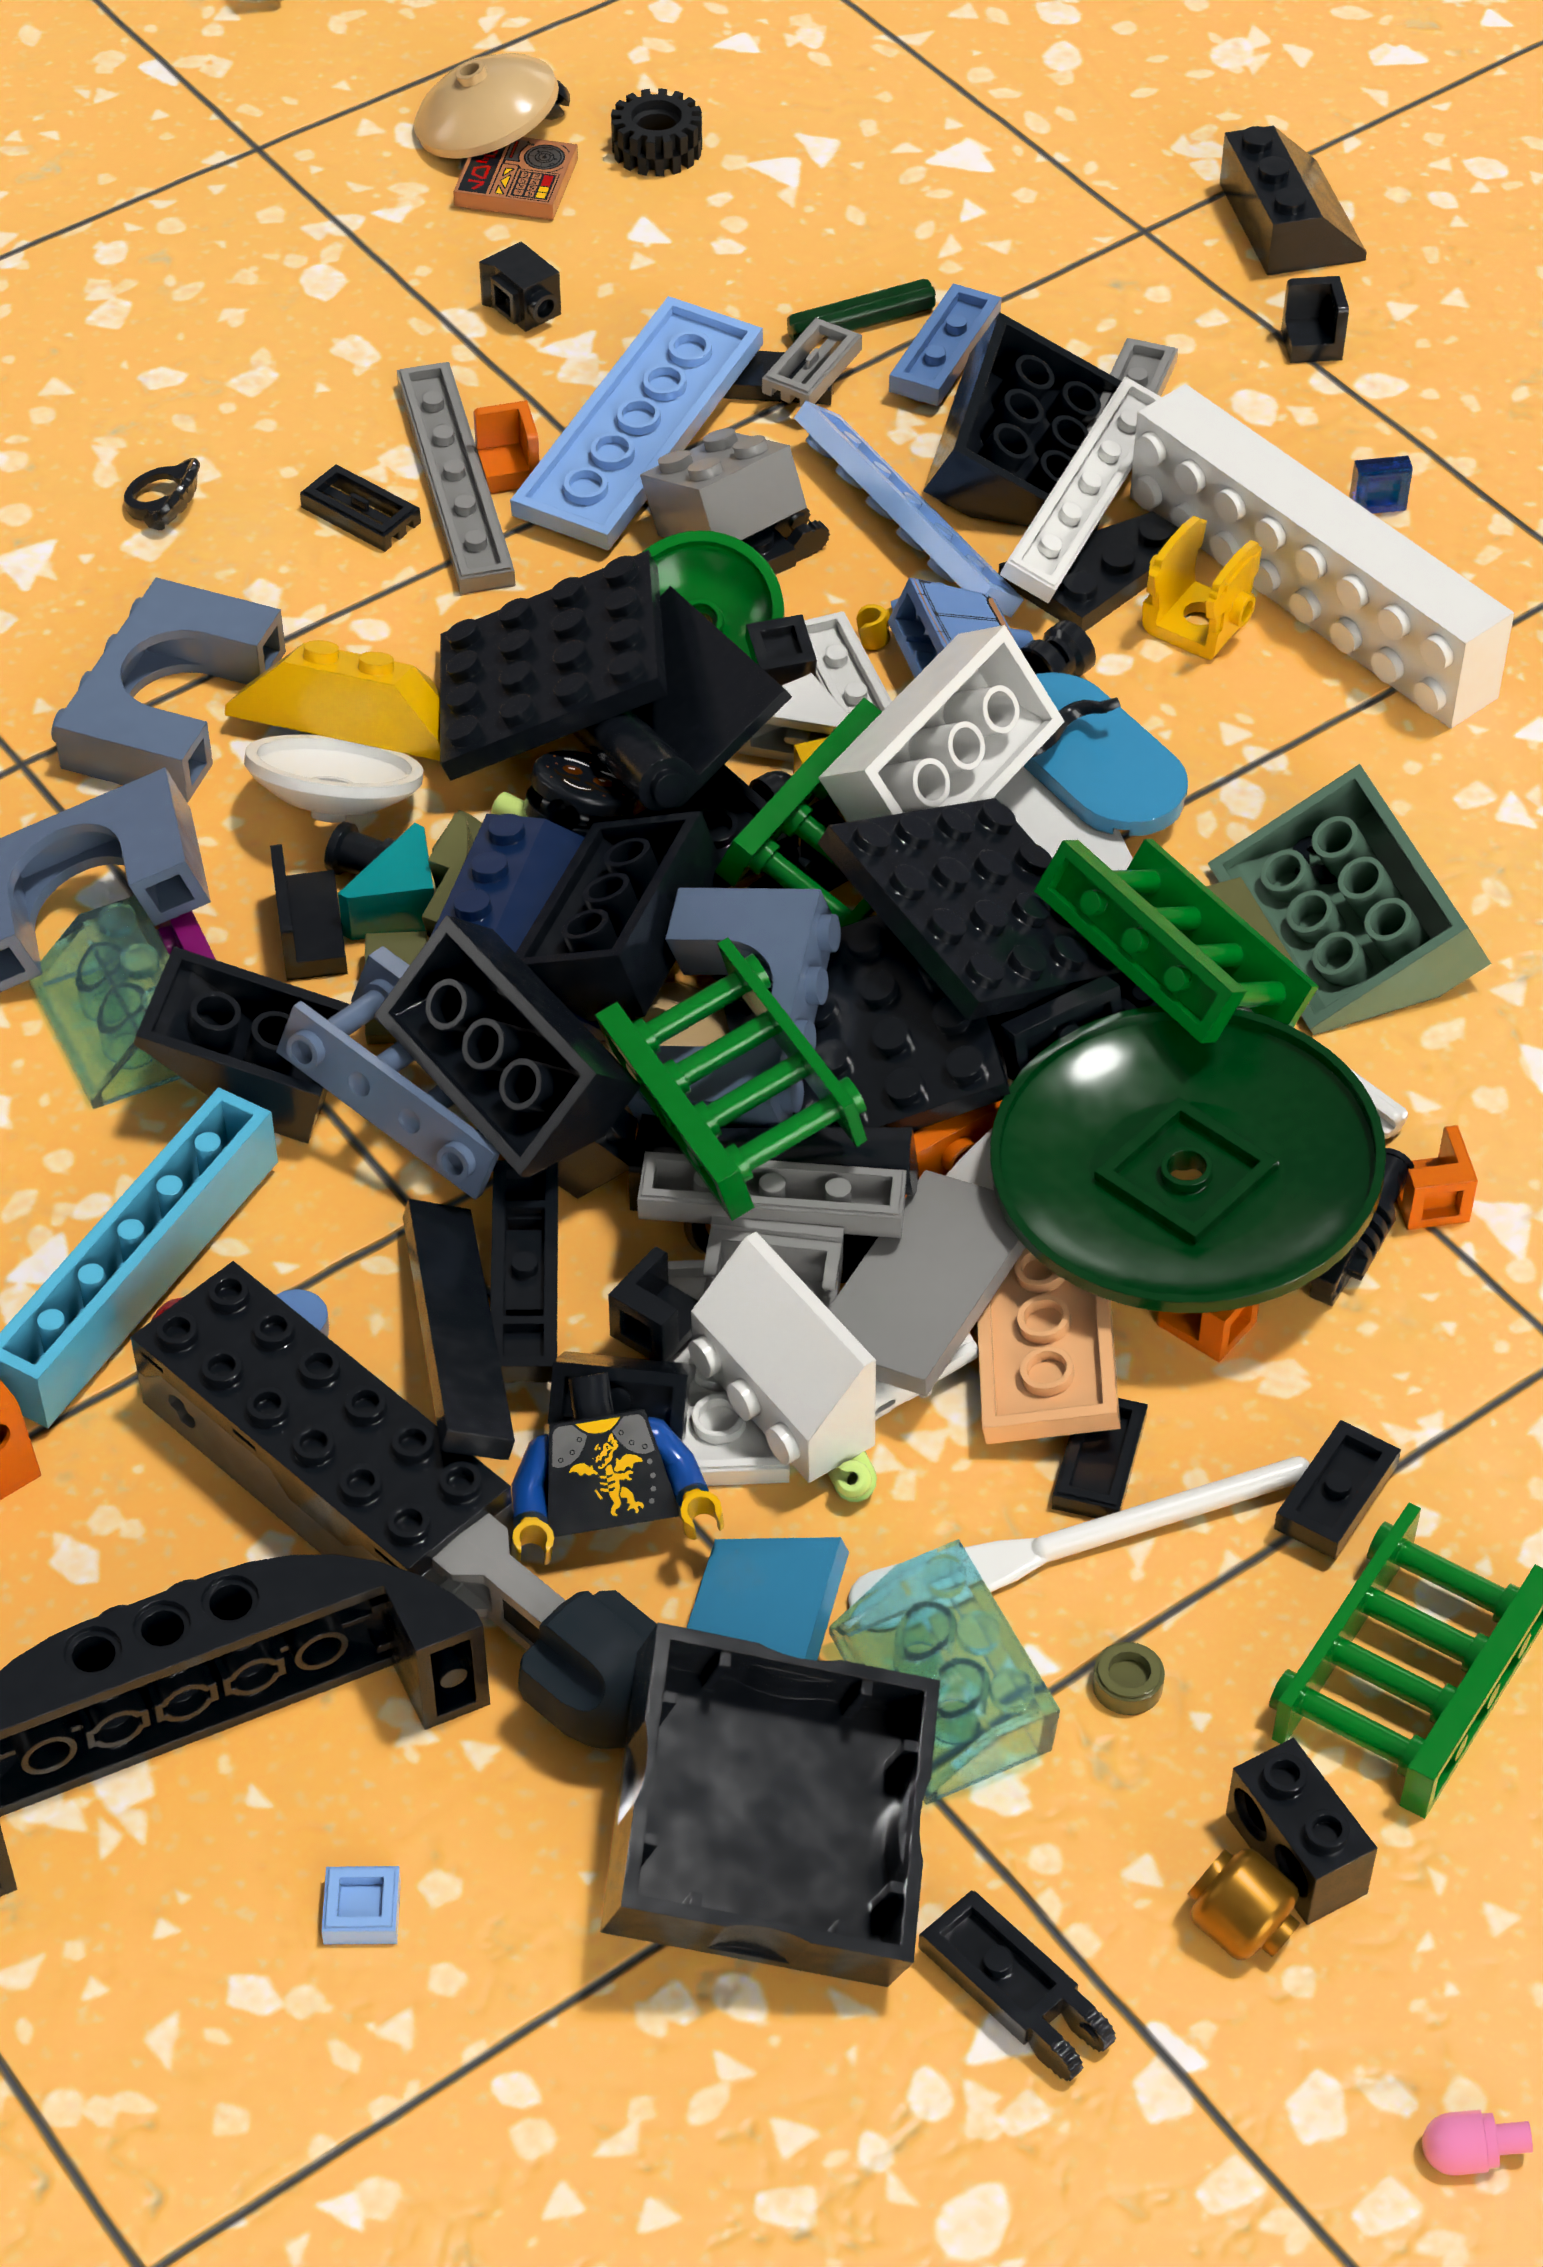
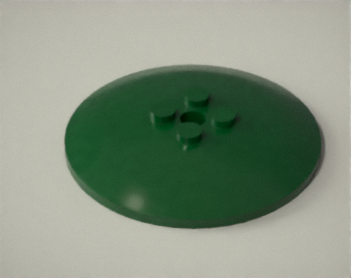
M1159 1005L1122 1011L1081 1026L1079 1029L1053 1042L1023 1068L1009 1087L1011 1094L1005 1095L1000 1103L990 1140L991 1176L1000 1210L1021 1243L1041 1263L1063 1279L1099 1297L1127 1306L1173 1313H1208L1260 1304L1292 1292L1325 1273L1349 1252L1369 1226L1378 1207L1383 1190L1386 1165L1385 1136L1380 1116L1372 1098L1352 1070L1331 1050L1307 1034L1270 1017L1241 1009L1235 1010L1215 1043L1201 1044ZM1190 1169H1196L1203 1174L1194 1180H1180L1171 1175L1175 1170L1185 1171Z

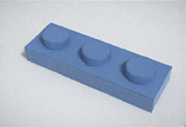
M953 283L890 373L889 392L912 398L918 402L939 406L965 368L969 354L999 312H1001L1002 297Z

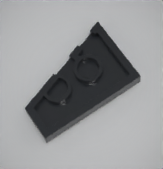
M1152 511L1094 531L1049 603H1046L1004 577L1002 578L1019 595L1059 621H1071L1084 631H1087L1147 587L1152 557L1155 554L1158 555L1179 527ZM1006 562L999 564V575Z

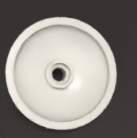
M280 735L262 738L250 743L245 749L244 756L245 767L258 783L284 802L298 808L310 810L312 818L331 823L343 822L346 820L347 815L374 813L408 798L421 787L424 771L422 765L417 760L404 753L320 735Z

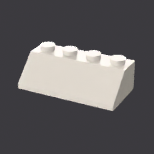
M1005 625L960 633L818 778L847 822L991 799L999 793L1065 721Z

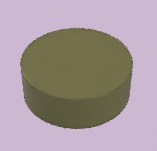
M1134 1642L1113 1644L1104 1649L1096 1659L1092 1683L1094 1694L1104 1707L1115 1713L1123 1715L1144 1713L1153 1708L1161 1698L1165 1677L1164 1665L1153 1650L1142 1644Z

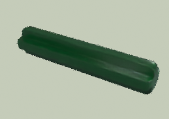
M928 279L915 280L791 314L787 318V332L794 343L815 318L854 331L931 310L936 305V292Z

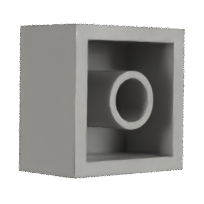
M732 428L720 429L703 437V444L689 451L678 450L668 453L658 459V466L640 474L657 534L664 538L682 532L702 530L724 533L743 540L807 508L790 445L766 440L762 435L748 436L736 433Z

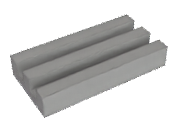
M815 318L762 378V393L772 396L778 390L781 391L782 401L791 403L796 397L800 399V407L805 401L815 404L862 350V335ZM824 336H828L819 349L815 348ZM806 358L805 365L792 379L788 378Z

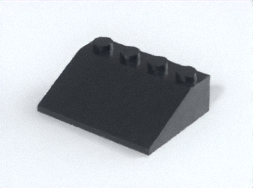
M999 312L969 354L923 491L971 518L1030 526L1089 432L1086 427L1101 409L1100 398L1103 391L1112 392L1108 400L1109 402L1122 381Z

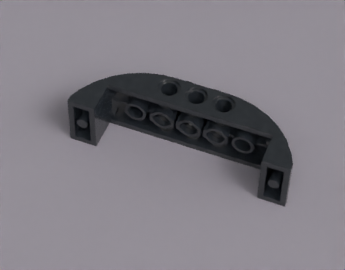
M336 1554L288 1555L247 1562L196 1580L180 1581L164 1592L129 1605L111 1607L97 1617L48 1637L13 1659L0 1670V1817L392 1665L425 1730L490 1705L483 1624L477 1612L461 1599L418 1574L379 1561ZM0 1825V1896H3L18 1889Z

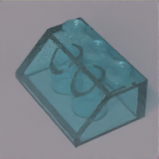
M136 896L78 914L40 961L42 975L29 980L30 986L93 1109L181 1079L176 1073L134 1045L136 1033L170 956Z
M959 1539L897 1564L829 1626V1635L844 1661L940 1680L932 1774L923 1799L926 1805L1052 1751L1060 1708Z

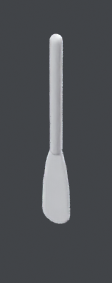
M1301 1456L1291 1457L1037 1538L998 1540L938 1552L873 1570L860 1576L851 1586L848 1596L849 1608L855 1619L868 1628L876 1630L895 1629L961 1606L1009 1585L1046 1562L1296 1485L1310 1465V1462Z

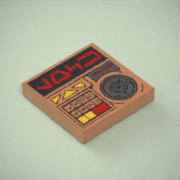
M521 137L517 141L493 152L469 157L453 191L454 206L552 220L555 217L577 163L578 145Z

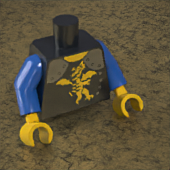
M608 1372L567 1379L574 1419L551 1422L544 1425V1434L537 1436L529 1442L511 1483L513 1525L515 1529L512 1536L510 1555L519 1562L521 1559V1546L524 1544L533 1543L540 1546L544 1551L543 1563L547 1565L551 1561L554 1537L678 1517V1505L681 1506L683 1529L687 1538L691 1540L697 1539L693 1519L700 1514H708L714 1517L719 1531L724 1528L721 1502L716 1495L709 1492L694 1454L664 1420L647 1417L644 1409L638 1408L614 1412Z

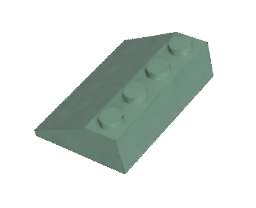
M1360 764L1208 862L1219 883L1238 877L1242 878L1292 958V963L1319 986L1301 1015L1313 1035L1438 998L1492 964ZM1312 836V847L1316 854L1310 852V864H1308L1303 855L1293 850V847L1300 840ZM1316 864L1324 865L1338 881L1332 884L1320 885L1311 867ZM1296 868H1300L1298 876L1295 873Z

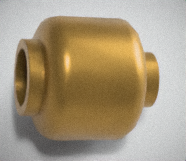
M1224 1849L1187 1893L1195 1900L1191 1910L1193 1923L1237 1960L1251 1958L1260 1948L1273 1957L1300 1925V1922L1290 1914L1298 1901V1888L1290 1879L1253 1849L1240 1850L1234 1856Z

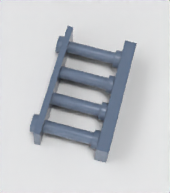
M382 946L368 955L352 996V1003L329 1019H325L302 1001L293 1006L276 1053L476 1200L483 1194L500 1153L478 1129H474L449 1110L454 1103L438 1085L426 1093L398 1073L415 1061L398 1041L375 1056L349 1036L372 1019L381 1023L374 1014L410 966Z

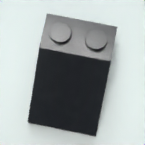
M174 946L136 1033L134 1045L208 1097L219 1087L271 1111L274 1133L308 1144L328 1090L276 1053L291 1010L298 1002H304L325 1019H329L349 1004Z

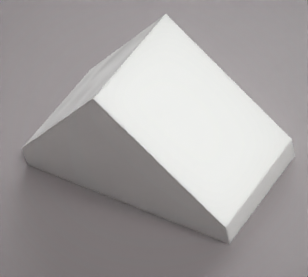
M810 673L782 685L792 698L739 749V753L794 762V744L828 737L845 719L848 712L816 677Z

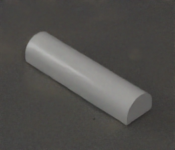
M645 1151L637 1198L639 1219L711 1224L712 1216L729 1217L684 1154ZM769 1160L752 1170L753 1178L745 1182L755 1208L738 1218L844 1228V1234L902 1238L907 1170Z

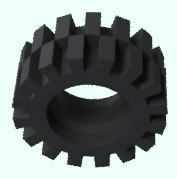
M658 88V94H651L650 89L641 90V97L630 93L626 95V102L619 100L615 104V110L612 109V153H615V160L618 164L624 162L625 169L631 171L637 166L638 174L647 176L649 170H655V176H664V170L670 169L672 174H677L681 172V165L689 169L694 165V159L699 160L702 150V111L700 106H695V100L691 97L683 100V93L675 91L672 96L667 95V89Z

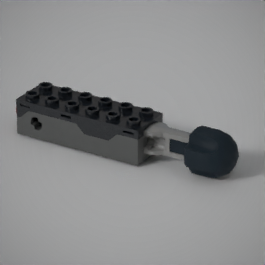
M234 1261L185 1297L172 1299L164 1303L154 1314L151 1322L130 1337L143 1403L322 1555L336 1554L379 1561L418 1574L453 1593L475 1610L479 1617L489 1618L527 1650L521 1658L518 1677V1689L525 1702L563 1734L587 1746L599 1749L625 1748L637 1652L656 1626V1623L616 1590L599 1591L594 1595L589 1591H582L565 1600L511 1556L510 1550L515 1528L513 1525L511 1486L475 1456L441 1450L438 1428L433 1422Z

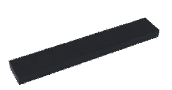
M408 1199L403 1214V1223L441 1450L444 1452L509 1460L515 1438L471 1209Z

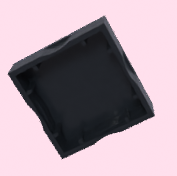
M658 1622L637 1652L600 1932L889 1987L914 1963L923 1869L920 1843V1815L925 1792L932 1774L940 1680L844 1660L815 1661L796 1658L767 1648L760 1643Z

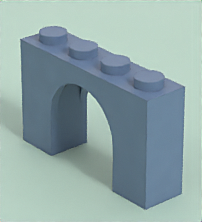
M156 577L143 597H138L134 601L129 617L118 633L112 634L109 637L104 653L92 671L84 673L80 680L78 691L67 707L60 709L54 718L51 736L57 745L61 769L125 785L166 767L188 803L213 765L207 721L147 706L134 699V697L149 683L178 673H203L246 685L280 661L286 652L281 609Z
M166 767L0 838V992L42 975L35 933L39 911L47 898L61 884L85 870L102 865H124L128 886L154 926L211 903L191 808Z
M678 888L665 940L683 975H728L717 943L728 937L744 958L750 954L756 956L773 985L771 994L815 1049L816 1029L814 1021L818 1005H823L826 1002L828 996L827 965L830 953L838 950L841 938L839 918L836 914L831 913L821 889ZM772 1037L690 1085L691 1093L686 1096L693 1106L700 1101L708 1105L788 1057ZM660 1046L661 1052L656 1055L662 1064L670 1059L678 1063L705 1046ZM801 1080L721 1128H773L793 1116V1113H798L801 1110L804 1098L803 1081ZM637 1092L629 1102L628 1107L633 1116L637 1118L639 1125L642 1113L655 1114L640 1093Z

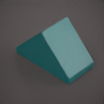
M417 823L410 826L338 892L343 936L350 940L365 939L366 933L426 931L422 915L434 895L431 868L428 863L429 855L424 827Z

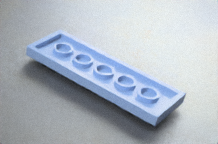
M668 296L510 499L512 516L609 551L647 500L640 474L658 466V459L674 451L684 450L763 345V328Z

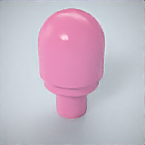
M1481 2110L1441 2114L1427 2125L1422 2138L1423 2152L1428 2162L1436 2170L1447 2175L1488 2173L1489 2168L1500 2167V2155L1533 2152L1529 2121L1495 2124L1493 2113H1481Z

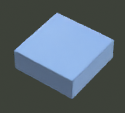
M399 1866L326 1867L321 1931L324 1945L398 1943L401 1890Z

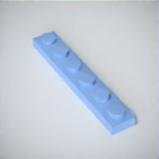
M805 401L794 419L809 433L806 442L818 453L827 458H833L839 464L835 471L842 479L858 489L863 488L869 494L865 500L866 503L878 514L887 519H893L899 525L896 533L903 541L917 550H924L930 556L927 565L936 574L949 582H956L961 589L991 596L996 600L1002 614L1012 617L1024 599L839 414Z

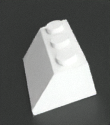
M757 1232L746 1236L691 1310L692 1341L688 1345L689 1353L699 1372L707 1378L713 1376L727 1391L729 1401L735 1412L745 1421L752 1419L766 1435L768 1445L775 1457L784 1465L791 1463L803 1478L810 1483L837 1468L843 1462L849 1461L875 1446L876 1359Z

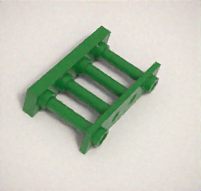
M863 698L732 841L715 873L733 887L751 869L757 875L763 871L784 889H821L831 913L838 916L840 927L869 918L874 910L864 898L853 910H850L778 852L781 846L775 841L782 833L786 834L789 838L794 837L796 834L835 865L818 845L827 828L811 816L813 809L808 804L815 796L823 803L827 799L834 803L818 777L882 711L866 698Z
M1144 839L1127 870H1111L1079 840H1063L1034 890L1037 895L1201 1044L1217 1042L1237 1008H1249L1256 1014L1270 1017L1294 1028L1319 988L1313 980L1153 839Z
M727 937L717 943L728 973L722 979L648 1022L640 1018L632 1023L618 1002L598 1012L595 1016L610 1053L641 1085V1088L638 1090L640 1095L731 1221L755 1208L745 1182L753 1178L752 1170L835 1121L838 1122L856 1147L868 1140L859 1116L867 1111V1107L854 1083L847 1076L838 1081L768 990L771 987V982L756 956L750 954L744 958ZM740 997L745 1000L755 1013V1018L678 1063L670 1059L662 1064L656 1055L661 1052L660 1044ZM772 1037L788 1058L708 1105L700 1101L693 1106L686 1096L691 1093L690 1085ZM803 1079L806 1080L820 1100L739 1148L734 1143L724 1148L717 1139V1137L722 1135L721 1127Z
M1409 1502L1394 1525L1386 1521L1381 1524L1367 1553V1559L1370 1560L1367 1567L1298 1672L1287 1669L1282 1674L1271 1695L1269 1707L1277 1711L1272 1740L1280 1744L1288 1741L1301 1719L1305 1717L1398 1765L1397 1773L1405 1777L1399 1806L1425 1819L1543 1628V1568L1535 1564L1521 1587L1510 1583L1507 1588H1504L1414 1543L1421 1508ZM1401 1567L1494 1613L1492 1621L1498 1624L1489 1637L1478 1633L1474 1638L1384 1592ZM1368 1616L1461 1662V1671L1465 1672L1466 1675L1458 1688L1450 1683H1447L1442 1688L1352 1641ZM1338 1666L1430 1713L1429 1721L1434 1723V1726L1426 1739L1417 1734L1412 1739H1409L1319 1692L1335 1667Z

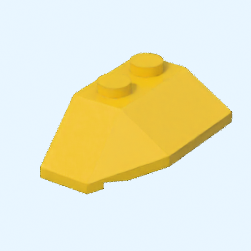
M313 640L304 642L247 684L225 704L226 716L440 761V692L432 679L417 667L396 662L394 657L387 653L365 652L358 654L339 650V646L330 641Z

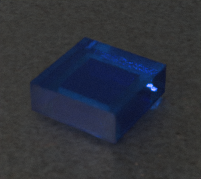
M1409 456L1354 460L1349 498L1372 514L1406 511L1413 472Z

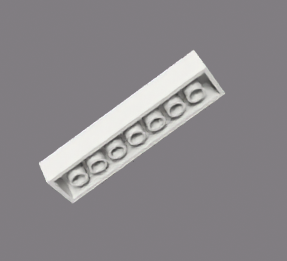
M1186 383L1137 411L1130 498L1136 501L1139 506L1149 512H1155L1179 528L1192 516L1207 520L1203 543L1200 548L1223 566L1250 540L1258 542L1259 546L1262 547L1259 570L1254 577L1253 587L1259 593L1266 595L1291 613L1298 621L1309 626L1335 645L1338 650L1349 655L1374 673L1381 681L1392 686L1417 704L1424 712L1429 713L1448 728H1454L1499 698L1514 617L1512 610Z

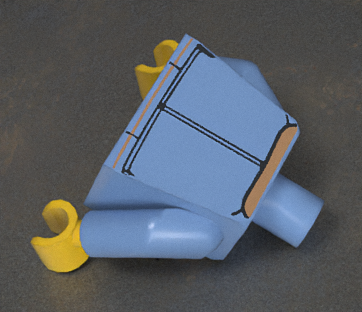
M917 578L908 579L900 597L891 601V608L885 610L880 605L867 604L861 607L856 617L861 644L867 650H877L888 644L890 641V626L914 678L960 633L1005 625L1020 649L1033 640L1030 631L1009 627L996 600L991 596L948 586L940 582L935 583Z

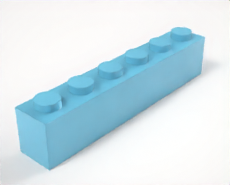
M218 1087L0 1332V1380L16 1398L24 1417L49 1428L278 1163L271 1111Z

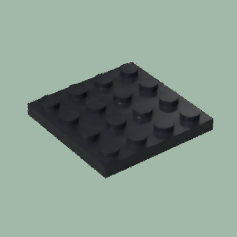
M649 550L635 556L618 557L609 562L605 568L580 578H566L558 582L552 589L528 599L517 598L511 600L498 611L475 620L465 619L459 621L448 631L440 634V764L450 781L667 696L658 567Z
M996 798L828 825L818 842L823 851L968 1021L1045 1004L1104 975L1118 983L1120 987L1133 985L1134 983L1034 892L1052 857L1044 848L1037 845L1017 823L1013 812Z
M878 914L841 927L838 950L830 953L826 970L829 981L827 1000L823 1005H818L814 1021L816 1029L815 1051L838 1081L847 1076L860 1092L867 1107V1111L859 1115L863 1128L913 1127V1131L1001 1101L1005 1095L1011 1094L989 1016L968 1021ZM716 975L717 981L727 975ZM771 984V987L768 988V990H769L771 993H772V987H773L772 984ZM742 997L724 1007L730 1032L756 1017ZM805 1079L802 1080L804 1098L801 1110L820 1100ZM835 1121L825 1128H841V1126Z

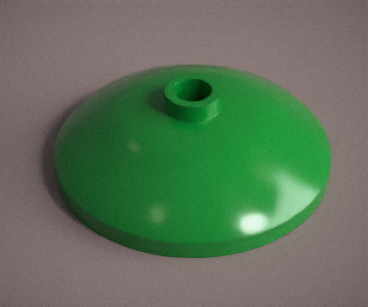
M687 531L668 536L644 550H649L658 567L660 596L671 586L750 658L751 655L745 639L746 624L785 617L782 590L774 571L762 555L753 547L733 536L714 531Z

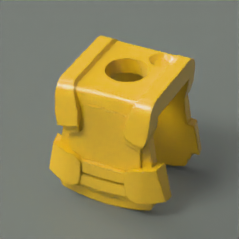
M1192 516L1181 525L1166 542L1158 555L1155 554L1150 561L1146 590L1149 595L1143 601L1142 623L1146 632L1153 637L1201 658L1212 660L1240 627L1245 626L1253 614L1256 597L1251 592L1254 577L1259 570L1262 547L1253 540L1247 542L1224 566L1214 580L1212 588L1195 581L1198 549L1202 547L1207 520ZM1194 612L1206 613V618H1209V624H1193L1186 620L1185 616Z

